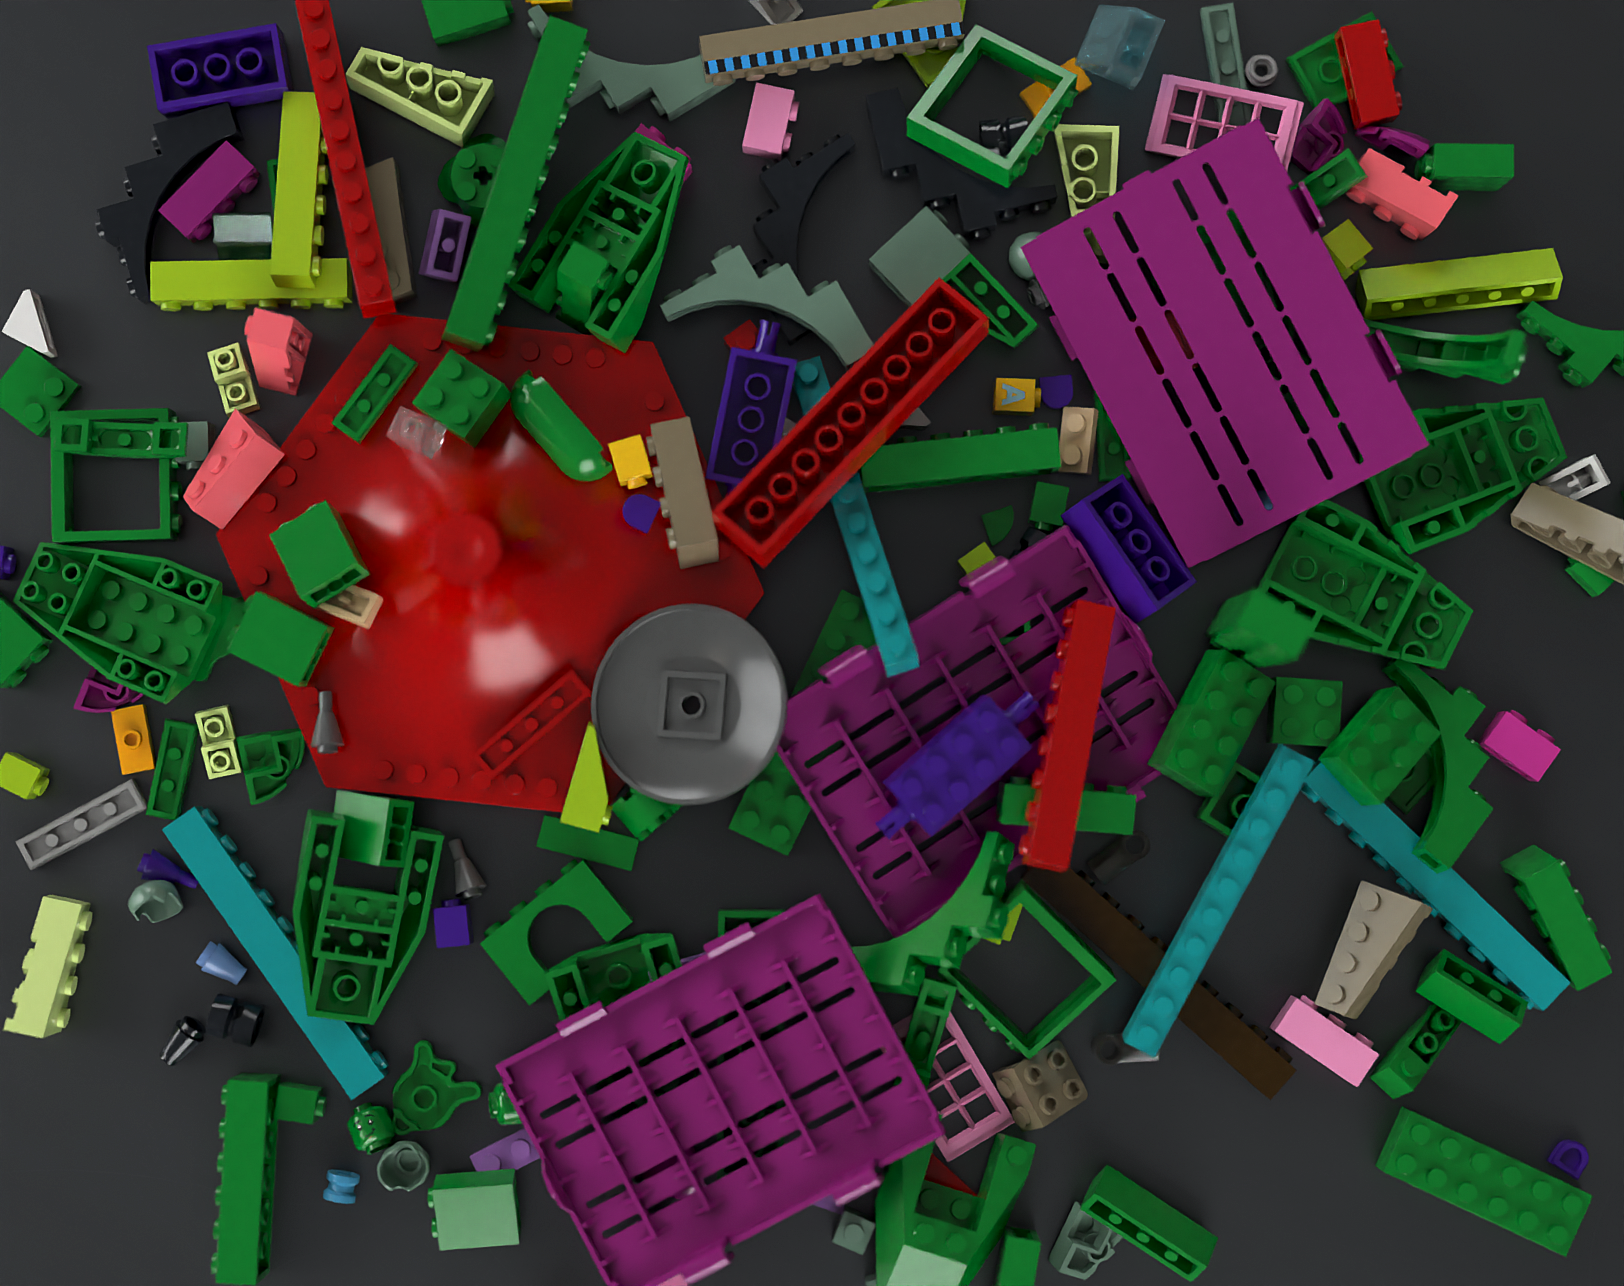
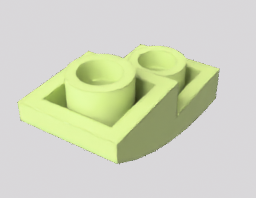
M237 342L207 352L214 381L219 386L226 415L230 418L235 409L242 414L261 409L240 344Z
M229 704L197 711L195 718L203 744L201 751L209 779L241 773V760Z

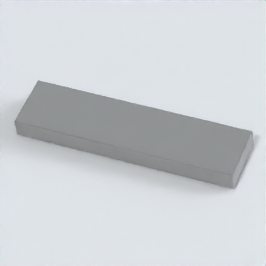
M130 779L15 842L30 870H35L146 810L147 802L135 779Z

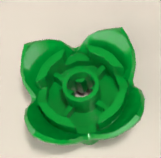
M488 133L478 135L464 144L462 150L443 166L437 182L443 197L449 202L457 203L461 207L463 214L471 217L470 223L477 228L506 145L503 139ZM483 172H488L489 176H493L492 180H487V185H482L480 180L477 179Z

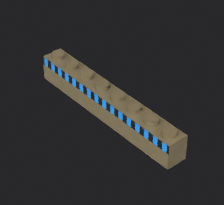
M928 0L699 36V49L705 83L713 82L714 86H723L732 83V79L743 77L747 81H755L764 78L765 74L778 72L779 76H787L796 73L797 69L810 67L812 71H819L829 68V64L842 62L844 66H851L861 63L862 59L874 57L876 61H883L893 58L894 54L906 52L908 56H915L925 53L926 49L938 47L940 51L952 50L962 43L965 30L959 0Z

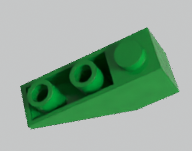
M1432 1003L1384 1055L1369 1077L1393 1100L1414 1091L1462 1020Z

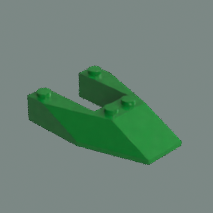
M634 131L557 204L508 287L524 301L549 313L556 299L561 294L557 290V270L572 244L576 241L609 260L614 270L617 271L586 322L585 327L600 341L625 353L642 326L664 258L689 159Z
M308 809L292 911L307 1016L374 1025L425 934L444 835L439 829L411 825L405 868L398 867L393 892L333 884L345 820L342 814Z
M939 1113V1118L942 1120L943 1114ZM996 1133L978 1196L924 1180L935 1140L886 1165L882 1174L884 1179L882 1184L879 1185L875 1197L876 1286H969L1003 1234L1027 1178L1036 1144L1009 1135Z

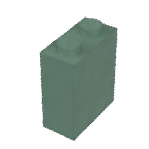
M927 206L869 259L868 266L908 308L939 277L943 279L970 253L968 251L970 248L969 243L959 233L953 235L946 227L948 222L943 215L936 209L931 212Z

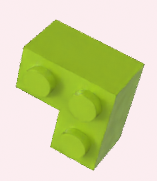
M1349 219L1322 238L1343 281L1367 263L1364 256L1373 249Z

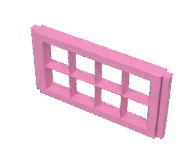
M1163 74L1145 151L1180 159L1196 150L1193 148L1199 125L1219 129L1218 137L1226 134L1227 131L1237 128L1238 126L1229 125L1234 101L1255 105L1251 121L1260 118L1262 106L1283 110L1278 133H1266L1270 140L1275 141L1274 149L1287 172L1304 102ZM1178 89L1199 93L1193 117L1173 113ZM1206 95L1227 99L1221 123L1201 119ZM1171 119L1191 123L1186 147L1166 143Z
M951 1012L946 1019L945 1026L952 1037L939 1044L936 1055L956 1043L966 1062L945 1074L935 1057L933 1067L940 1078L928 1084L927 1087L929 1093L944 1084L954 1103L942 1109L939 1113L943 1114L942 1118L959 1109L969 1128L949 1140L945 1134L935 1140L947 1162L1015 1123L1011 1113ZM912 1014L893 1025L901 1042L906 1038ZM884 1046L880 1047L883 1054L886 1053L887 1049ZM971 1068L981 1087L960 1099L950 1080ZM985 1093L996 1112L974 1124L964 1105Z

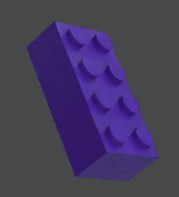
M276 23L147 45L157 109L167 119L179 117L227 101L232 107H239L283 99V91L294 92L284 33Z
M1123 474L1082 499L1061 515L1063 521L1069 526L1075 538L1080 540L1096 569L1135 624L1197 583Z

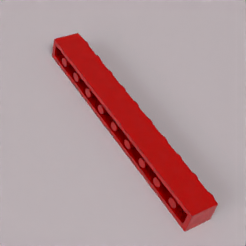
M295 0L362 315L365 319L395 313L396 307L329 0Z

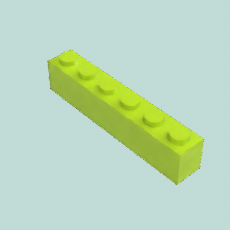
M283 91L270 276L276 287L316 288V276H321L322 259L318 256V246H323L324 228L320 226V216L326 214V197L322 195V187L328 184V166L324 165L327 149L314 92Z
M1553 248L1534 249L1522 252L1363 269L1358 271L1355 293L1362 317L1368 320L1527 303L1532 300L1534 302L1558 299L1563 275Z
M347 258L322 259L321 276H316V288L275 286L270 276L271 259L150 262V299L156 305L161 306L163 311H180L181 306H193L194 310L209 311L213 310V305H226V309L244 310L246 305L259 304L260 309L268 310L278 309V304H291V308L308 309L311 308V303H324L325 308H343L344 303H353L351 262Z

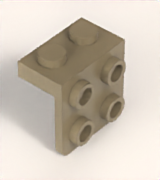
M1059 1040L1052 1041L1044 1046L1030 1060L1025 1058L1019 1063L1001 1067L992 1073L999 1093L1005 1098L1012 1112V1118L1022 1132L1045 1127L1088 1097V1092L1062 1042Z

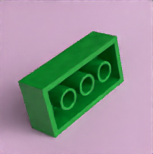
M1225 649L1206 650L1147 764L1198 796L1218 797L1276 682Z

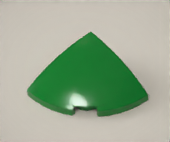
M300 728L267 731L236 737L251 806L264 802L282 791L287 786L285 780L291 774L294 767L299 769L305 748V739Z

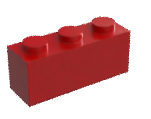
M1379 19L1340 27L1334 37L1354 129L1357 130L1367 126H1377L1393 122L1400 115L1399 111L1402 110V99L1398 91L1395 92L1393 85L1395 67L1393 61L1388 60L1387 57L1388 35L1385 28L1381 29Z

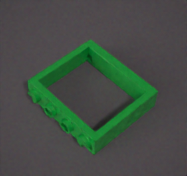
M976 24L907 116V137L1008 189L1016 177L1018 178L1019 175L1023 176L1028 165L1027 161L1032 154L1036 156L1040 152L1045 141L1044 137L1049 130L1055 131L1060 123L1064 109L1073 106V99L1078 94V90H1076L1077 75ZM982 54L1054 90L1006 159L934 122L937 115Z
M169 408L50 411L52 542L62 545L178 541V533H181L183 520L181 514H178L177 501L182 499V485L180 481H177V468H181L182 464L176 462V458H159L160 529L74 531L73 453L54 450L57 417L90 419L93 422L146 420L179 422V416H176V412Z
M1021 879L1000 901L1010 908L1009 912L1020 903L1092 975L1028 1034H1025L959 968L937 966L938 972L936 974L943 981L957 985V990L961 993L959 997L963 1003L971 1010L977 1008L984 1015L982 1017L984 1023L993 1032L999 1030L1006 1037L1005 1042L1012 1051L1015 1050L1018 1054L1022 1052L1030 1060L1112 985L1116 978L1112 968ZM968 936L966 952L981 938Z

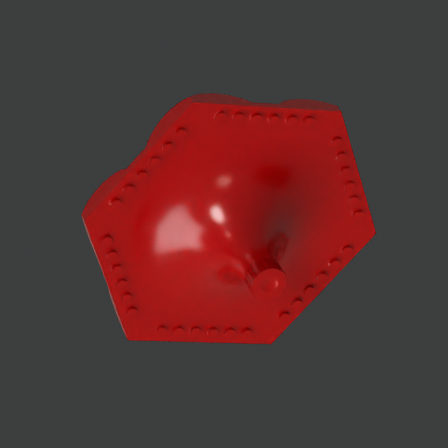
M396 314L377 316L280 447L285 455L223 530L219 529L216 533L217 539L245 602L250 595L254 596L256 591L265 592L335 627L306 687H298L278 677L325 787L562 812L588 722H592L591 697L493 780L470 754L572 668L593 691L597 671L610 646L626 628L645 615L674 605L701 604L723 609L747 621L765 595L748 554L716 526L719 561L680 569L676 548L670 549L666 529L671 528L669 517L663 518L661 506L648 534L628 525L623 517V505L633 495H646L659 502V498L665 497L663 487H656L653 468L658 467L656 456L650 457L646 437L652 436L650 424L686 417L654 342L633 340L627 351L623 353L600 341L594 335L497 325L493 340L489 346L484 345L479 352L441 339L447 320ZM392 344L417 362L418 366L359 444L334 426L332 421L387 347ZM450 349L503 383L510 392L516 380L524 372L531 370L532 376L535 379L541 376L596 438L603 448L599 453L606 461L612 464L613 470L601 479L588 482L575 480L567 476L517 420L511 409L510 399L475 448L424 415L412 402ZM641 435L653 477L647 479L648 484L628 489V485H620L608 444ZM694 435L712 512L723 501V498L715 480L705 478L708 464ZM326 500L333 506L343 519L370 572L368 576L353 585L375 593L384 599L370 628L367 629L319 609H313L301 599L269 534L278 530L283 523L292 521L305 513L312 505ZM323 691L332 692L333 713H335L344 746L338 747V752L332 754H319L318 748L311 747L317 715L319 714V692ZM600 749L609 795L607 805H612L627 783L612 769Z

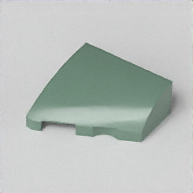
M1075 1201L1048 1261L1058 1272L1086 1280L1096 1271L1099 1263L1108 1260L1115 1253L1112 1248L1123 1237L1080 1209L1081 1203Z

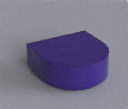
M1071 374L1040 377L1038 379L1039 388H1041V401L1046 407L1059 410L1069 404L1073 397Z
M633 495L623 505V517L628 525L648 534L661 506L660 502L646 495Z
M1567 1139L1556 1145L1547 1161L1578 1181L1588 1165L1589 1154L1581 1143Z

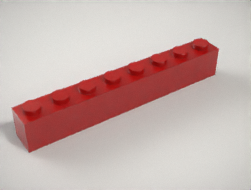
M1077 599L1070 607H1066L1064 610L1062 626L1066 627L1064 639L1059 640L1056 649V658L1060 659L1058 672H1053L1050 681V691H1054L1052 704L1048 703L1046 706L1043 720L1048 726L1046 736H1041L1037 755L1042 756L1040 768L1034 770L1031 788L1036 790L1034 800L1029 801L1025 813V821H1029L1027 834L1022 835L1019 845V854H1023L1022 864L1057 872L1067 870L1069 867L1115 618V607Z

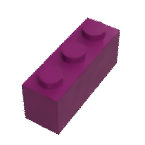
M226 140L158 211L194 244L197 240H203L210 234L213 229L212 224L220 216L225 217L233 210L236 204L234 201L242 193L246 194L258 183L257 178L261 173Z

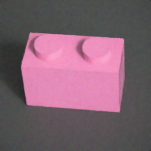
M756 82L742 144L743 153L773 160L778 159L779 161H781L783 152L789 153L793 133H788L787 131L790 120L796 121L800 103L794 101V90Z

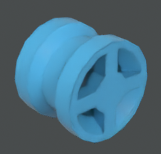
M328 1170L326 1178L329 1182L328 1187L323 1191V1199L337 1203H355L356 1194L354 1193V1188L359 1183L360 1175L344 1170Z

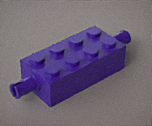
M760 320L755 349L750 351L731 347L705 477L706 479L725 482L724 486H728L725 498L767 456L782 438L797 360L779 357L775 353L779 329L781 328V324L772 322L770 335H767L769 321Z
M1025 691L1019 699L1004 711L1003 709L1000 710L989 696L982 694L883 781L884 785L897 798L896 802L898 805L881 820L875 823L876 826L890 839L907 822L912 820L913 822L916 821L926 833L933 836L1033 748L1018 731V725L1036 709L1040 708L1038 702L1033 701L1034 698Z

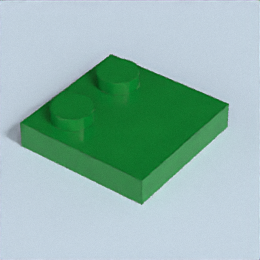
M26 346L0 379V407L34 434L42 438L50 428V411H63L82 386L34 349Z

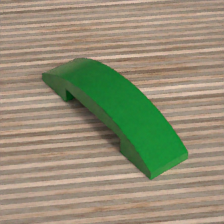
M57 417L54 450L73 454L121 458L186 457L189 424L155 421L154 424L93 422L90 419Z
M925 976L903 1045L926 1089L929 1084L931 1070L946 1019L949 1016L957 989L955 984ZM900 1076L894 1078L892 1087L903 1081Z

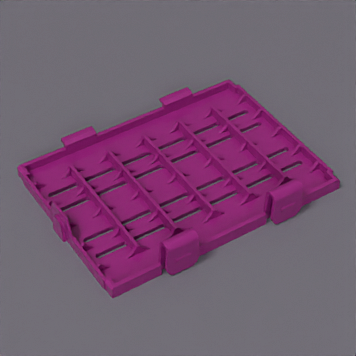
M1259 118L1244 126H1238L1152 174L1149 170L1123 183V190L1036 236V239L1020 247L1055 313L1049 318L1071 361L1077 358L1080 360L1131 458L1125 464L1147 506L1154 502L1188 568L1243 543L1405 460L1416 451L1429 445L1396 381H1389L1388 379L1393 375L1398 376L1402 374L1396 357L1380 329L1366 337L1365 334L1370 331L1318 231L1314 232L1325 226L1320 212L1303 181L1297 184L1298 187L1290 191L1288 186L1292 185V181ZM1209 163L1228 198V204L1222 205L1202 168L1203 164ZM1175 179L1180 180L1198 214L1197 221L1190 219L1172 184ZM1233 209L1256 252L1255 258H1249L1226 214L1228 210ZM1115 212H1120L1139 247L1137 253H1132L1113 218ZM1203 225L1226 268L1225 274L1218 273L1196 230L1197 227ZM1085 228L1092 230L1109 263L1107 269L1101 267L1084 234ZM1141 257L1145 259L1166 299L1165 306L1158 304L1137 264V259ZM1258 262L1263 265L1284 306V310L1281 312L1276 310L1254 268V265ZM1111 273L1115 274L1137 316L1135 322L1129 321L1107 278ZM1228 278L1233 281L1254 322L1251 328L1246 326L1224 284V281ZM1171 310L1194 353L1192 359H1187L1164 315L1166 311ZM1287 315L1290 317L1312 359L1310 365L1304 364L1282 322L1283 316ZM1141 326L1164 368L1162 375H1158L1135 332L1136 327ZM1257 331L1260 333L1282 375L1281 380H1274L1252 338L1253 332ZM1194 363L1200 364L1222 406L1220 412H1215L1192 369ZM1311 369H1316L1340 413L1339 417L1333 418L1310 375ZM1166 378L1171 381L1192 422V426L1189 428L1184 426L1162 384ZM1283 384L1287 385L1309 427V432L1306 434L1301 432L1280 391V386ZM1221 416L1228 418L1249 458L1248 464L1243 465L1220 423ZM1344 422L1363 457L1361 464L1355 462L1338 429V423ZM1195 431L1198 433L1219 473V479L1213 480L1190 437L1191 432ZM1309 438L1316 440L1333 473L1332 479L1328 480L1325 478L1307 443ZM1249 469H1254L1273 504L1272 510L1265 509L1247 474ZM1218 485H1225L1243 519L1242 525L1238 526L1235 524L1217 489Z
M1068 525L1060 527L1009 560L998 556L986 562L959 580L961 587H969L970 591L965 594L962 591H958L907 623L918 654L919 668L887 677L877 643L867 649L858 644L818 669L820 675L826 676L828 680L823 682L821 679H818L788 698L786 724L776 752L881 922L888 928L894 939L912 931L930 919L952 898L967 878L978 858L987 831L999 832L1015 844L1013 849L1014 856L1009 865L1008 872L1022 864L1023 854H1019V845L1022 835L1027 834L1029 826L1001 824L995 821L997 803L970 820L966 815L998 794L999 781L1009 782V776L1026 777L1034 772L1036 768H1040L1042 756L1037 755V750L1041 737L1030 743L1033 747L937 832L956 820L962 821L961 826L919 852L916 846L931 836L916 821L913 822L912 820L891 836L892 838L888 839L886 836H883L863 850L856 851V846L881 830L875 823L898 805L896 802L897 798L884 785L883 781L969 706L966 701L968 697L1006 673H1010L1011 679L986 694V696H989L1000 710L1003 709L1005 711L1027 691L1034 698L1033 701L1038 702L1040 708L1036 709L1018 725V731L1024 738H1027L1039 729H1044L1043 736H1046L1048 724L1043 721L1047 704H1052L1054 691H1050V681L1053 672H1058L1060 659L1056 658V651H1054L1021 673H1018L1016 667L1052 644L1059 642L1060 639H1064L1066 627L1062 626V617L1065 608L1070 607L1073 602L1052 614L1049 608L1082 587H1086L1087 592L1078 599L1116 608L1101 690L1129 672L1136 671V676L1103 698L1100 694L1093 733L1106 725L1110 726V731L1091 743L1084 783L1095 784L1094 790L1107 791V785L1127 787V793L1136 795L1137 803L1146 797L1141 787L1163 774L1147 763L1178 705L1152 663L1153 653L1148 647L1149 643L1143 631L1121 611L1082 543L1075 538ZM1037 615H1044L1043 621L1002 646L999 641L1002 637ZM994 646L992 653L954 677H951L949 673L951 669L986 647ZM937 678H944V682L903 709L900 708L899 702ZM1152 698L1153 703L1122 724L1119 725L1117 723V718L1145 700ZM956 705L961 706V710L923 735L917 736L916 730ZM893 708L894 714L854 740L848 738L851 732L886 710ZM911 737L909 744L874 766L866 767L865 763L903 738ZM843 740L844 745L809 768L804 766L805 761L835 742ZM860 768L861 773L826 796L821 794L824 788L854 769ZM908 851L912 853V856L877 879L873 878L874 872Z
M821 893L754 928H751L749 922L704 945L707 953L605 1007L601 1001L594 1003L555 1024L558 1032L495 1065L504 1081L502 1085L541 1158L542 1174L550 1195L557 1201L561 1209L571 1215L607 1286H658L680 1273L685 1282L690 1285L732 1262L735 1257L733 1251L724 1252L728 1242H730L731 1246H734L831 1194L837 1205L840 1206L882 1184L884 1179L882 1173L875 1174L874 1171L877 1164L882 1168L946 1134V1129L939 1118L936 1106L831 908H828ZM833 957L839 958L837 965L804 982L798 981L797 977L800 974ZM787 981L791 982L793 988L748 1011L745 1009L744 1005ZM848 987H854V994L820 1012L813 1010L814 1005ZM737 1009L740 1015L737 1018L697 1039L692 1037L693 1031ZM803 1011L807 1012L809 1017L767 1040L760 1038L761 1033ZM682 1037L684 1038L686 1045L644 1067L639 1065L640 1059ZM753 1039L754 1047L714 1068L707 1066L708 1061ZM881 1046L887 1049L886 1053L850 1072L845 1070V1065ZM629 1065L632 1068L633 1073L593 1094H587V1087ZM697 1067L700 1068L701 1075L661 1096L654 1094L655 1089ZM834 1071H838L839 1078L797 1100L792 1099V1093ZM897 1076H900L903 1080L900 1084L866 1102L860 1099V1096ZM577 1093L580 1101L548 1118L541 1117L542 1111ZM646 1095L648 1103L608 1124L602 1123V1117ZM781 1099L785 1100L786 1106L744 1128L739 1127V1121ZM849 1101H854L855 1108L813 1130L808 1129L807 1124ZM591 1123L596 1129L563 1148L556 1146L557 1141ZM728 1127L733 1131V1134L691 1156L685 1153L686 1149ZM796 1129H800L802 1133L800 1137L760 1158L755 1157L754 1152ZM675 1155L678 1156L680 1162L638 1184L633 1182V1177ZM743 1157L747 1158L749 1163L709 1185H702L701 1180ZM624 1183L627 1190L593 1208L588 1207L587 1202ZM693 1185L695 1192L653 1214L649 1213L648 1208ZM637 1213L640 1214L642 1220L608 1238L603 1236V1231Z

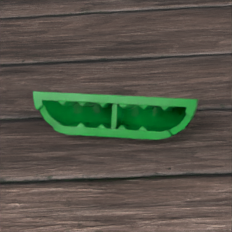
M531 370L524 372L516 380L511 390L510 405L517 420L567 476L575 480L588 482L601 479L613 470L612 464L606 461L599 453L603 448L596 438L541 376L535 379L532 376Z

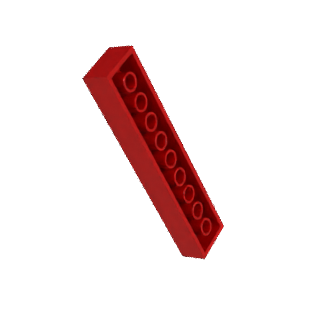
M939 277L711 512L714 525L765 568L988 335L989 317Z

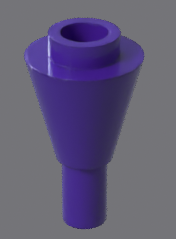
M154 849L151 854H143L137 869L138 872L143 873L141 880L177 882L196 889L198 884L193 874L180 870L179 866Z

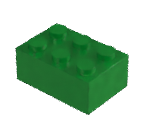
M1398 686L1378 689L1318 760L1361 806L1382 804L1441 733Z

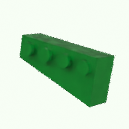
M1533 844L1500 862L1503 871L1515 877L1518 885L1513 887L1518 898L1523 900L1528 909L1533 910L1534 914L1529 918L1543 938L1548 937L1549 941L1545 942L1544 945L1559 972L1571 982L1569 984L1571 987L1580 991L1613 973L1607 962L1611 959L1610 954L1601 942L1598 943L1594 935L1597 932V927L1588 914H1584L1581 907L1584 904V900L1579 891L1574 886H1571L1567 878L1571 876L1570 871L1561 858L1556 859Z

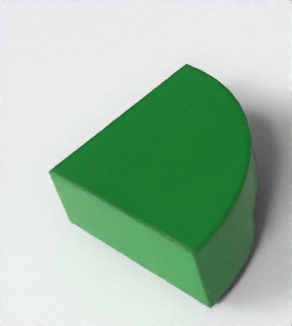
M1012 505L980 516L991 547L1000 543L1011 530L1014 519Z

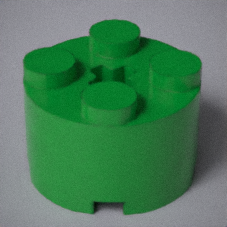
M631 787L624 797L621 796L612 805V811L629 831L642 842L683 805L653 799Z

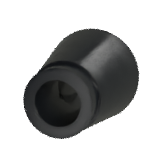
M184 1016L182 1020H177L160 1053L161 1059L171 1066H176L179 1061L204 1040L205 1027L198 1020L190 1016Z

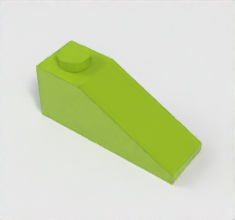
M588 722L560 822L599 833L601 824L608 825L613 806L607 805L609 795L596 728L592 722Z

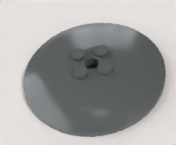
M680 604L658 609L626 628L616 638L602 659L595 677L591 697L592 724L596 728L599 747L612 769L622 780L640 793L656 800L680 805H696L720 800L739 791L754 780L766 767L777 750L784 732L788 711V695L784 673L775 652L766 639L753 626L735 614L717 607L701 604ZM697 696L701 702V708L696 714L689 715L685 710V703L690 697Z

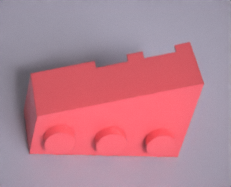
M1370 148L1358 161L1368 177L1346 192V195L1351 200L1359 204L1364 202L1374 209L1373 213L1378 218L1386 222L1391 220L1401 227L1400 231L1405 236L1413 240L1418 238L1421 241L1439 226L1459 196L1452 191H1449L1447 196L1430 188L1431 180L1422 177L1420 181H1417L1404 172V166Z
M255 308L253 316L250 315L246 321L245 335H248L247 344L258 385L262 388L297 396L313 333L293 317Z
M235 409L192 482L187 487L183 498L194 512L223 530L285 454L264 428Z

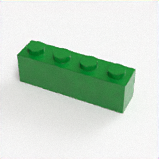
M1009 776V782L999 781L995 821L1001 824L1029 826V821H1025V813L1029 801L1034 800L1036 790L1031 788L1029 778ZM1084 783L1075 830L1133 835L1136 795L1127 793V787L1107 785V791L1094 790L1095 784Z
M1106 1165L1092 1180L1080 1207L1082 1211L1190 1282L1207 1268L1218 1237L1207 1231L1204 1227L1181 1214L1177 1209L1169 1206L1109 1165Z

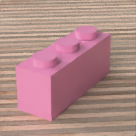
M1291 995L1269 1028L1352 1085L1358 1087L1379 1056L1377 1052L1371 1049L1374 1043L1358 1032L1353 1037L1344 1031L1347 1024L1334 1015L1329 1014L1327 1018L1317 1012L1319 1006L1306 996L1302 995L1299 1000Z

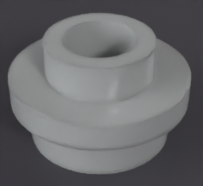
M1265 54L1253 56L1245 67V76L1248 82L1256 87L1269 86L1274 82L1278 74L1275 60ZM1263 67L1266 70V75L1263 77L1258 76L1255 69Z

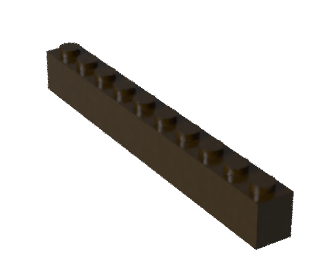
M1029 866L1020 878L1144 989H1147L1169 947L1156 936L1150 940L1141 931L1145 926L1131 914L1127 918L1117 910L1120 904L1107 892L1101 896L1092 887L1096 882L1082 870L1076 874L1070 867L1062 872ZM1203 980L1201 984L1195 981L1176 1017L1265 1097L1271 1100L1297 1071L1290 1065L1293 1058L1279 1046L1275 1050L1272 1049L1265 1042L1268 1036L1255 1024L1250 1028L1240 1020L1244 1014L1233 1004L1228 1002L1224 1006L1215 997L1219 992L1207 981Z

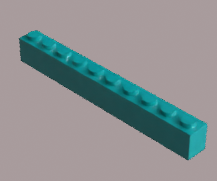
M820 356L796 364L793 386L803 417L830 390ZM857 471L830 501L887 677L919 668V659Z
M1278 744L1121 1035L1124 1042L1153 1058L1155 1057L1314 761L1284 745Z
M1318 759L1313 763L1302 783L1303 788L1301 792L1313 803L1320 801L1327 808L1324 812L1325 815L1337 826H1340L1341 823L1351 831L1348 837L1358 847L1363 849L1366 846L1375 854L1372 860L1385 872L1390 869L1399 877L1396 883L1406 893L1411 895L1414 892L1422 900V903L1434 908L1429 915L1433 918L1438 915L1446 923L1443 928L1457 941L1462 938L1470 946L1467 951L1481 964L1486 961L1494 969L1491 974L1498 982L1505 987L1510 984L1518 992V996L1528 1001L1527 1009L1530 1010L1534 1007L1544 1011L1571 983L1452 868L1437 874L1411 852L1420 837L1384 803L1361 806Z
M194 806L163 828L162 831L347 1095L353 1100L389 1074L386 1069L389 1066L386 1058L379 1050L374 1051L367 1042L370 1037L360 1023L355 1024L354 1022L307 1016L297 941L291 934L294 931L293 926L284 915L279 917L272 907L275 905V901L265 888L260 890L253 880L256 878L254 870L246 861L242 863L235 854L238 850L235 843L228 835L223 836L216 827L219 822L209 808L204 810L202 806Z

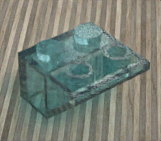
M1098 5L1074 65L1134 90L1143 76L1165 20L1136 7Z

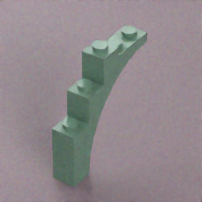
M539 4L528 10L531 22L527 23L537 41L541 39L549 19ZM588 50L581 68H575V71L580 73L575 91L572 93L571 98H565V101L570 104L569 107L571 108L603 88L604 90L600 92V95L609 109L615 107L619 115L653 95L654 97L650 99V102L659 116L665 114L669 122L736 81L732 79V83L723 86H714L713 82L705 83L701 55L671 64L638 65L618 62Z
M729 245L714 254L715 259L711 261L712 268L716 274L710 276L709 273L699 276L692 282L693 287L684 292H681L680 289L671 292L663 298L665 303L660 305L661 311L668 322L690 312L714 306L744 305L768 309L792 318L813 331L833 350L846 370L852 368L873 346L871 339L837 281L831 284L828 281H824L810 290L812 295L807 297L788 263L783 266L776 263L762 272L764 277L759 279L740 245L735 248Z

